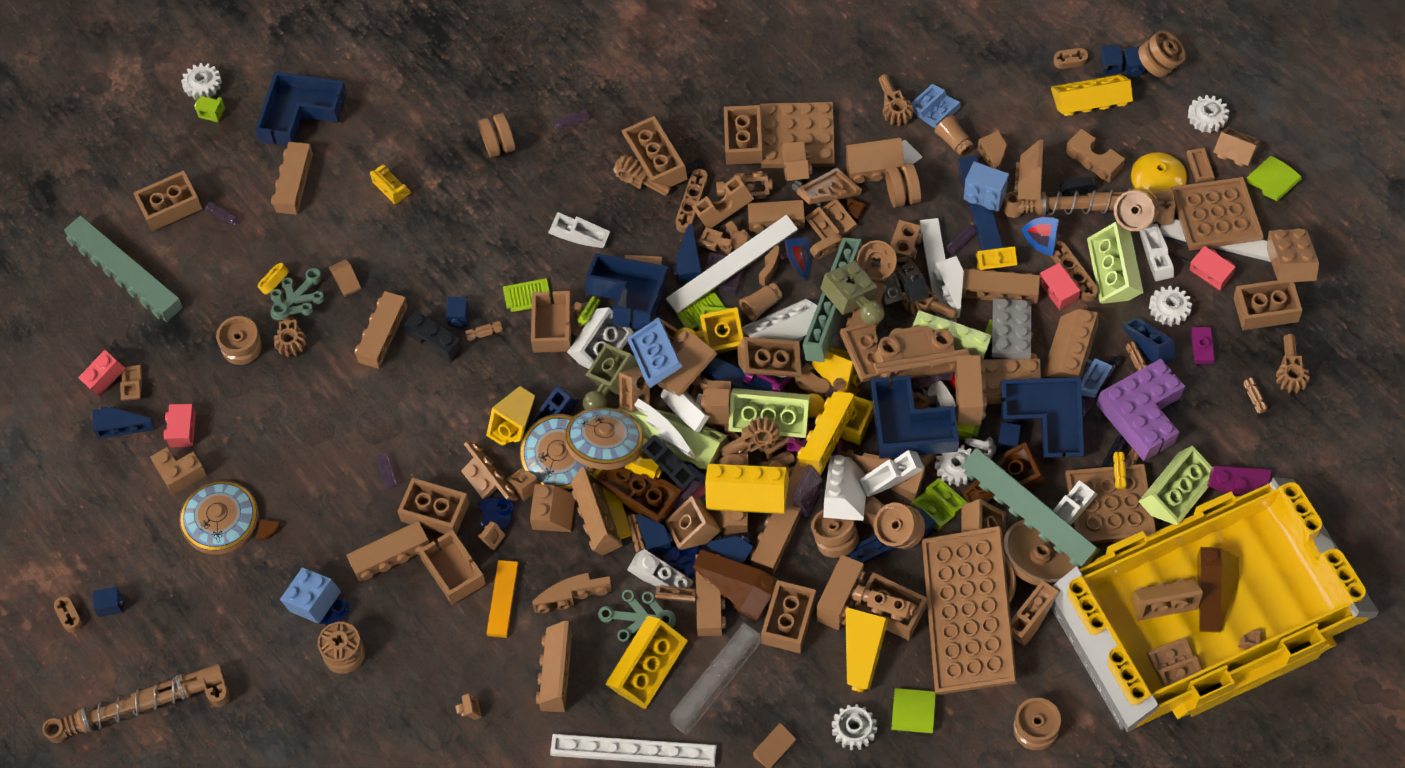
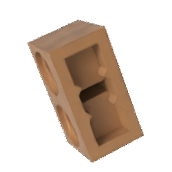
M899 220L890 244L896 253V259L910 257L915 260L917 254L916 245L921 243L923 236L920 233L921 225Z
M636 366L619 372L620 408L632 413L638 411L634 405L638 399L650 406V387L647 385L640 367Z

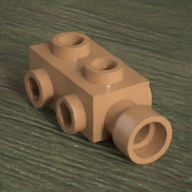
M762 171L753 172L752 175L746 176L745 173L734 174V177L737 175L740 177L755 199L765 198V195H768L769 190L772 189V179H768L767 173L763 174ZM723 181L716 182L717 197L725 196L726 190L722 186L725 184ZM761 181L762 184L760 186H756L755 182Z
M857 585L854 592L853 600L861 603L863 601L868 602L867 606L872 608L871 612L883 616L885 612L891 614L890 618L902 622L903 618L909 620V617L913 616L916 604L876 591L867 590L865 586Z

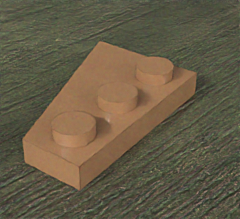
M838 168L808 182L797 190V194L808 204L861 195L862 189Z
M862 323L841 329L839 333L860 381L865 382L872 378H879L880 374L877 375L873 365L878 363L875 357L878 342L876 325Z

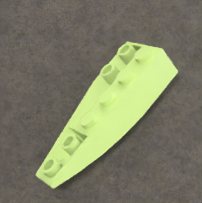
M620 406L617 408L637 420L642 428L643 436L647 439L659 433L658 430L652 428L647 423L646 418L648 416L639 412V410L632 413L621 409ZM656 410L680 433L695 454V458L692 459L667 445L681 460L691 462L696 467L707 470L708 464H713L722 455L720 448L725 445L727 435L705 425L700 433L696 432L677 414Z

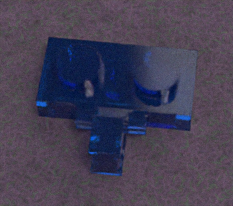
M701 545L683 550L674 546L662 550L661 553L666 564L674 569H684L686 577L692 578L695 577L692 566H694L696 561V555L703 549Z

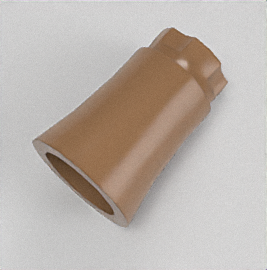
M954 115L943 119L935 128L934 132L959 155L965 156L973 149L974 144L959 125Z
M769 284L753 294L740 299V308L749 320L756 321L766 310L782 298V292L776 284Z

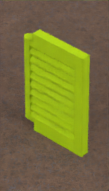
M547 278L504 286L507 309L511 308V312L532 309V292H549Z
M709 292L685 310L676 314L684 327L693 330L699 327L701 306L725 308L715 292L712 294Z

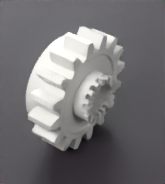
M200 63L199 67L193 65L192 70L187 69L188 74H183L184 79L181 80L184 92H187L189 97L193 96L195 100L199 99L200 96L207 98L216 95L217 90L221 88L219 84L222 83L220 73L216 71L215 66L210 67L207 64L204 67L202 63Z
M1205 95V99L1199 96L1198 100H1193L1192 105L1189 106L1188 118L1190 119V124H1193L1195 129L1201 132H1218L1219 128H1224L1225 123L1228 121L1229 110L1226 109L1227 104H1221L1222 99L1217 101L1215 96L1211 99L1208 95Z
M1171 286L1168 287V290H1165L1164 287H1161L1160 292L1155 290L1149 304L1150 314L1155 316V321L1169 326L1173 324L1180 325V321L1185 322L1187 316L1190 315L1192 303L1189 302L1190 296L1185 297L1186 291L1180 293L1179 287L1172 290Z
M965 445L958 448V452L940 453V456H936L935 469H937V476H942V481L948 482L950 486L951 484L959 486L962 483L966 485L967 481L971 480L964 474L965 469L961 467L970 456L972 450L971 448L964 450Z
M858 704L855 707L847 705V709L840 708V714L834 715L835 721H832V728H834L832 735L836 736L837 743L842 741L843 748L850 745V750H853L854 746L861 750V744L868 747V739L874 740V733L877 732V727H875L876 719H872V712H866V707L859 708ZM850 725H858L859 728L854 730L850 728Z

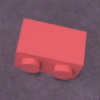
M1204 246L1191 261L1190 271L1221 291L1233 277L1235 266L1230 260L1219 256L1214 249Z
M1060 263L1040 273L1039 284L1059 310L1079 300L1081 290L1078 283L1073 282L1068 270L1063 268Z
M104 350L78 378L100 396L126 368L115 357Z
M169 405V411L165 414L167 429H164V440H167L170 447H193L196 411L193 405Z

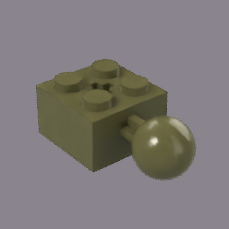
M856 261L824 275L820 289L842 315L861 308L860 317L868 325H877L884 318L883 306L879 302L873 301L878 286Z
M605 343L586 373V376L599 388L597 391H591L585 395L583 399L585 410L595 407H607L605 396L608 391L617 395L620 394L619 372L636 366L639 367L636 358L632 354Z

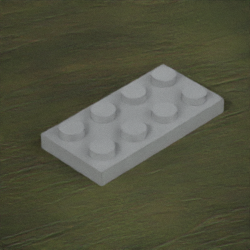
M993 298L992 358H1031V300Z

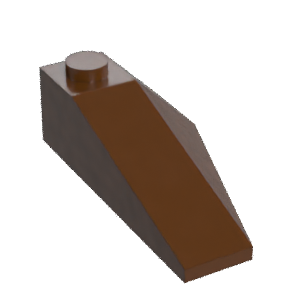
M1026 442L1008 450L997 463L1029 491L1046 483L1041 469ZM978 480L962 493L965 501L968 503L978 499L989 504L997 502L993 498L995 496L993 492L989 490L987 493L978 486L980 483Z
M622 468L602 470L595 478L597 483L637 515L640 514L662 525L671 516L682 493V490L666 480L649 478L648 475L634 474Z
M1200 547L1197 556L1198 586L1201 588L1203 595L1199 603V632L1220 633L1239 578V557L1222 548Z
M700 550L693 566L710 584H714L721 591L720 594L724 598L727 597L739 612L756 621L771 598L778 580L760 569L704 550Z

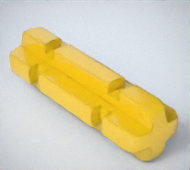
M1115 452L1113 456L1116 479L1115 487L1117 489H1125L1127 485L1125 478V455L1123 452Z

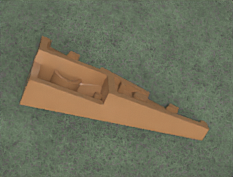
M848 450L847 452L840 451V455L850 457L866 474L889 459L892 460L891 458L879 459V456L864 453L862 456L855 455L853 450ZM925 466L916 475L889 489L911 501L915 500L921 491Z

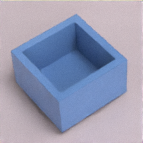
M973 162L965 179L964 200L972 204H979L989 210L999 211L1007 193L1009 174Z
M301 568L280 598V601L291 613L319 624L341 591L332 579Z

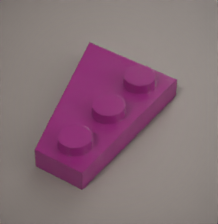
M1214 466L1211 468L1207 486L1224 493L1232 491L1234 496H1243L1269 484L1271 470Z

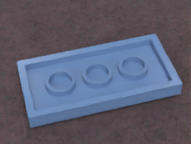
M659 317L627 338L643 377L650 388L683 367Z

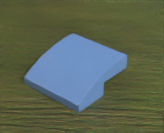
M931 84L911 103V106L914 108L913 113L934 128L943 119L953 115L961 108L959 101L947 96L944 89L934 84Z
M1096 358L1094 361L1087 360L1081 380V393L1083 396L1096 397L1110 373L1112 365Z

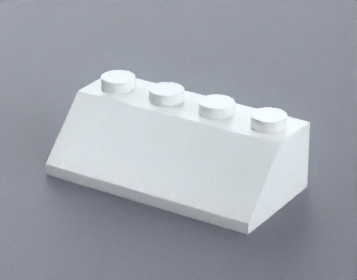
M807 299L799 301L743 326L744 337L800 341L808 332L817 305Z
M842 455L830 456L824 498V518L864 520L866 493L859 479L867 474L850 457Z

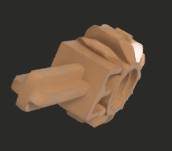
M883 74L879 77V82L884 91L883 116H885L886 122L890 121L891 125L895 123L898 126L901 123L906 125L908 120L912 119L914 108L911 106L910 100L906 101L905 96H902L900 90H894L889 76Z
M621 156L615 163L613 171L626 184L630 183L639 189L644 184L664 196L669 193L671 187L652 183L638 159H634L633 156Z
M928 286L929 298L910 303L905 292L902 293L903 299H901V302L908 313L912 312V314L916 315L918 310L931 315L935 312L951 320L957 318L958 311L940 303L936 294L932 293Z
M290 314L286 319L279 322L278 335L274 336L275 349L281 355L285 354L287 357L290 354L296 356L298 351L303 352L302 347L306 346L305 333L299 328L296 319L294 320V314Z
M1288 334L1283 337L1285 356L1276 373V382L1281 384V390L1286 388L1288 393L1294 390L1297 394L1300 389L1304 390L1306 384L1309 383V370L1304 369L1302 356H1297L1295 336Z
M767 415L764 419H761L759 416L757 420L751 419L750 425L742 429V436L722 446L720 452L724 457L746 447L751 452L758 448L760 449L762 446L768 449L769 444L775 445L776 440L779 438V426L775 424L774 419L768 420Z

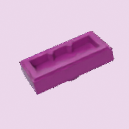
M1191 327L1194 364H1214L1211 327Z

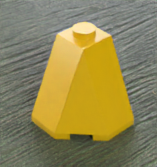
M830 347L825 362L812 361V367L829 382L836 392L840 390L856 396L860 391L858 386L861 384V381L848 351Z
M519 386L492 407L486 436L500 445L521 441L532 411L535 395Z

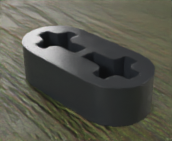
M1083 177L1062 182L1060 189L1063 196H1074L1076 191H1078L1079 195L1093 192L1096 189V184L1093 177Z

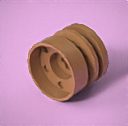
M876 240L862 246L858 252L856 262L872 281L883 283L894 273L897 259L895 251L889 244ZM873 259H874L875 261L880 260V263H879L880 267H878V266H874V267H873V266H872V264H873V261H872V260H873Z
M334 622L321 631L318 637V648L326 666L331 671L338 674H347L355 671L362 664L365 658V648L357 629L353 625L346 622Z

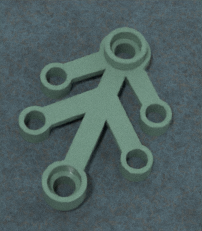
M312 268L307 270L305 273L306 281L294 293L293 280L291 278H284L282 280V287L285 289L287 297L284 303L281 302V290L274 289L271 291L270 295L274 305L270 313L273 319L284 320L290 314L301 312L303 315H310L313 312L312 305L303 302L313 301L316 304H320L324 301L323 293L320 291L303 295L312 285H317L321 281V273L318 269ZM303 303L301 306L291 307L293 304Z
M625 590L622 593V598L631 605L636 613L613 611L609 606L600 608L598 612L599 619L604 623H610L613 619L635 621L627 629L618 632L617 637L621 642H627L630 636L640 629L647 616L661 620L667 616L669 617V622L666 624L671 628L676 623L674 613L669 610H662L654 600V595L651 592L643 593L642 601L645 604H649L656 615L647 614L634 598V593L631 590ZM626 593L632 594L629 600L625 599ZM651 595L652 599L648 602L645 601V596ZM607 610L610 612V615L605 618L602 614ZM623 632L627 633V638L621 639L620 634Z

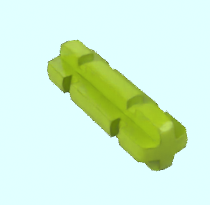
M593 296L578 317L579 323L582 325L587 324L597 306H599L600 299Z

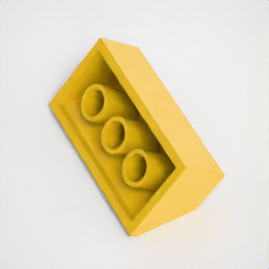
M1122 74L1051 86L1057 110L1064 114V116L1073 115L1076 111L1091 112L1093 108L1098 107L1099 109H1108L1110 105L1115 104L1117 106H1125L1128 104L1127 102L1133 101L1131 80Z
M834 392L831 398L828 397L824 404L825 410L817 416L815 429L813 431L810 430L806 441H808L806 446L801 447L797 457L799 458L800 466L821 475L856 409L855 398L852 393Z
M708 464L705 481L707 510L785 514L789 475L786 467Z
M647 616L607 680L606 685L622 697L646 709L688 640L661 619Z

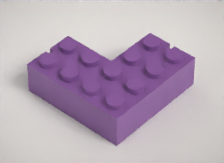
M1162 359L1101 391L1096 405L1143 461L1158 454L1159 451L1162 452L1174 445L1179 435V431L1161 409L1179 400L1185 386L1175 374L1170 375L1172 371Z

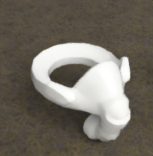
M991 437L985 442L965 438L967 445L988 450V454H984L990 459L996 453L997 448Z

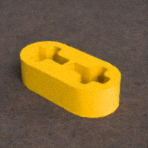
M283 263L275 265L259 282L258 288L263 294L270 293L288 274L289 270Z

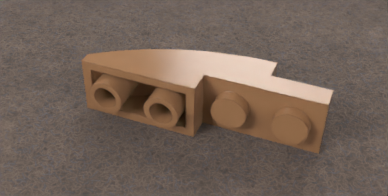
M589 573L565 579L551 586L532 601L534 612L543 614L554 609L565 610L574 606V598L584 599L590 595H605L608 592H612L610 577L590 580Z

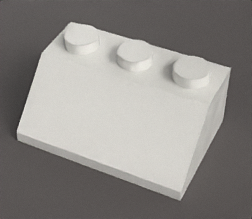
M610 308L596 309L567 353L580 365L590 369L605 343L622 350L628 342L627 338L634 332L627 327L612 325L613 311Z

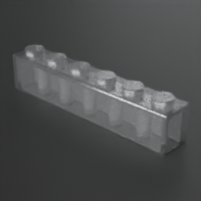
M745 623L742 624L672 711L670 722L673 726L688 735L760 645V633Z

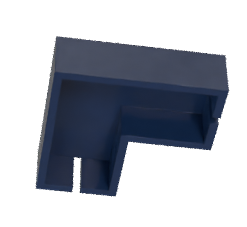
M275 71L255 128L258 141L274 145L277 142L278 145L288 146V142L296 141L303 118L338 123L342 111L341 107H343L347 95L344 81Z
M595 253L586 274L585 294L616 299L613 306L612 325L627 328L631 325L633 329L640 330L655 318L667 286L668 266Z
M910 375L892 377L891 390H888L889 377L871 379V397L879 459L899 457L908 450L915 451L918 455L958 452L959 437L954 406L915 410Z
M1081 377L1000 381L1001 399H1005V401L1001 402V420L1041 419L1042 458H1060L1062 454H1064V457L1084 456Z

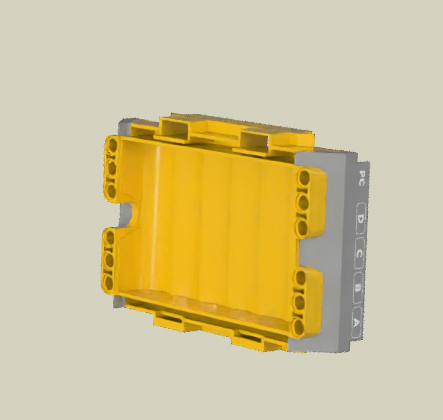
M1272 478L1269 484L1243 496H1234L1232 491L1197 506L1194 515L1183 519L1178 525L1172 524L1148 536L1145 535L1144 531H1141L1108 546L1106 555L1097 558L1091 564L1080 569L1076 566L1052 586L1059 591V594L1051 606L1053 613L1120 729L1123 730L1125 728L1126 732L1173 711L1177 720L1189 714L1193 717L1278 676L1318 659L1326 650L1337 646L1332 636L1375 618L1379 612L1344 554L1338 549L1323 526L1320 517L1300 486L1296 484L1294 479ZM1200 547L1222 548L1239 557V578L1220 633L1199 632V606L1197 610L1137 620L1132 602L1133 591L1137 588L1144 586L1147 588L1155 587L1160 583L1172 584L1181 579H1186L1187 581L1194 580L1198 585L1197 556ZM1252 630H1262L1260 644L1249 649L1238 647L1241 638ZM1186 637L1192 654L1197 657L1202 670L1163 687L1148 658L1147 652ZM1310 641L1311 646L1292 655L1290 654L1289 650ZM1123 675H1126L1129 680L1124 679ZM1218 683L1222 685V687L1201 697L1198 692ZM1136 692L1139 698L1135 697L1133 693Z

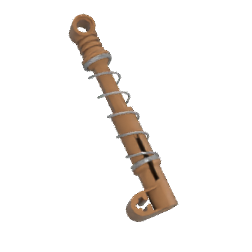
M1094 190L1093 193H1088L1087 196H1079L1078 191H1076L1074 196H1062L1059 191L1057 197H1048L1045 192H1041V200L1018 199V192L1013 191L1005 196L1004 213L1012 218L1019 217L1024 211L1025 213H1028V211L1033 213L1034 211V213L1039 215H1046V212H1048L1049 215H1052L1058 209H1064L1068 215L1073 209H1082L1085 214L1089 211L1105 213L1106 211H1114L1116 200L1125 192H1114L1113 190L1110 192H1096ZM1173 190L1151 191L1159 202V214L1156 222L1161 225L1171 224L1174 221L1175 213Z
M216 664L187 675H176L173 677V680L164 683L156 682L154 686L144 690L138 688L128 699L123 695H119L117 702L110 705L100 701L98 709L93 711L83 707L78 709L74 716L72 714L69 715V718L65 716L64 720L63 718L49 719L43 724L42 731L52 743H61L68 737V734L73 736V733L78 734V731L80 733L92 732L94 724L100 729L101 722L115 718L119 723L120 715L133 711L138 716L139 712L151 708L156 710L159 705L168 702L175 703V700L180 698L185 700L190 698L191 694L205 690L207 698L215 707L225 706L229 702L230 694L221 666ZM214 686H217L220 692V697L216 698L217 694L213 689ZM119 697H123L125 700L119 701ZM101 703H104L106 705L100 708ZM59 727V731L52 735V729Z

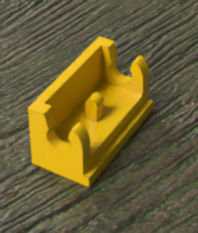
M385 164L370 172L372 182L395 205L411 193L407 186L403 185Z
M1015 246L977 251L976 253L978 261L977 270L1017 265Z

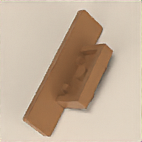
M466 441L464 446L474 458L461 472L482 499L487 500L498 488L507 500L516 501L518 497L515 494V489L506 483L504 475L499 470H496L493 466V461L482 452L483 448L476 442Z

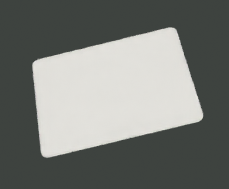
M906 140L902 141L904 164H914L922 158Z

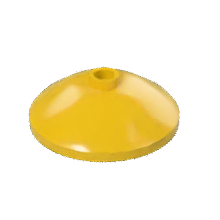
M1155 152L1146 154L1134 163L1131 170V182L1134 188H1145L1150 191L1170 190L1171 187L1186 185L1187 173L1183 164L1177 158L1166 153Z

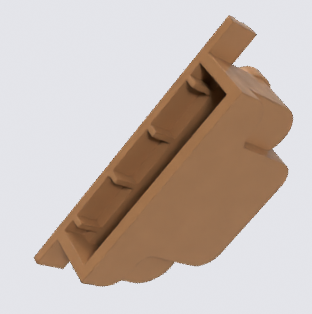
M915 325L905 329L896 328L891 331L889 337L882 338L875 353L878 363L873 365L877 375L880 374L881 378L889 377V382H892V377L910 375L911 379L954 372L957 356L970 354L968 349L955 351L952 344L953 335L948 330L937 329L933 333L932 329L928 326Z

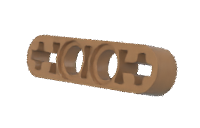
M703 169L694 170L690 176L676 217V228L679 232L685 233L688 224H692V226L694 224L696 212L694 209L686 211L684 208L687 205L693 206L702 200L708 182L707 172ZM699 176H702V178H700V180H699V185H698L696 178H699ZM692 190H697L699 195L691 196L689 193ZM685 217H687V223L682 226L681 224L684 222Z
M1055 241L1054 250L1055 248L1058 250L1053 251V256L1050 257L1056 264L1060 263L1063 268H1066L1073 282L1078 283L1081 290L1080 297L1083 300H1095L1098 293L1096 284L1066 244L1062 241ZM1071 261L1073 266L1065 267L1063 262ZM1075 275H1082L1084 279L1076 281L1073 277ZM1086 288L1088 291H1093L1092 294L1086 293Z

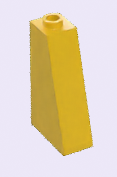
M846 608L847 684L852 686V690L863 693L864 689L870 690L889 619Z

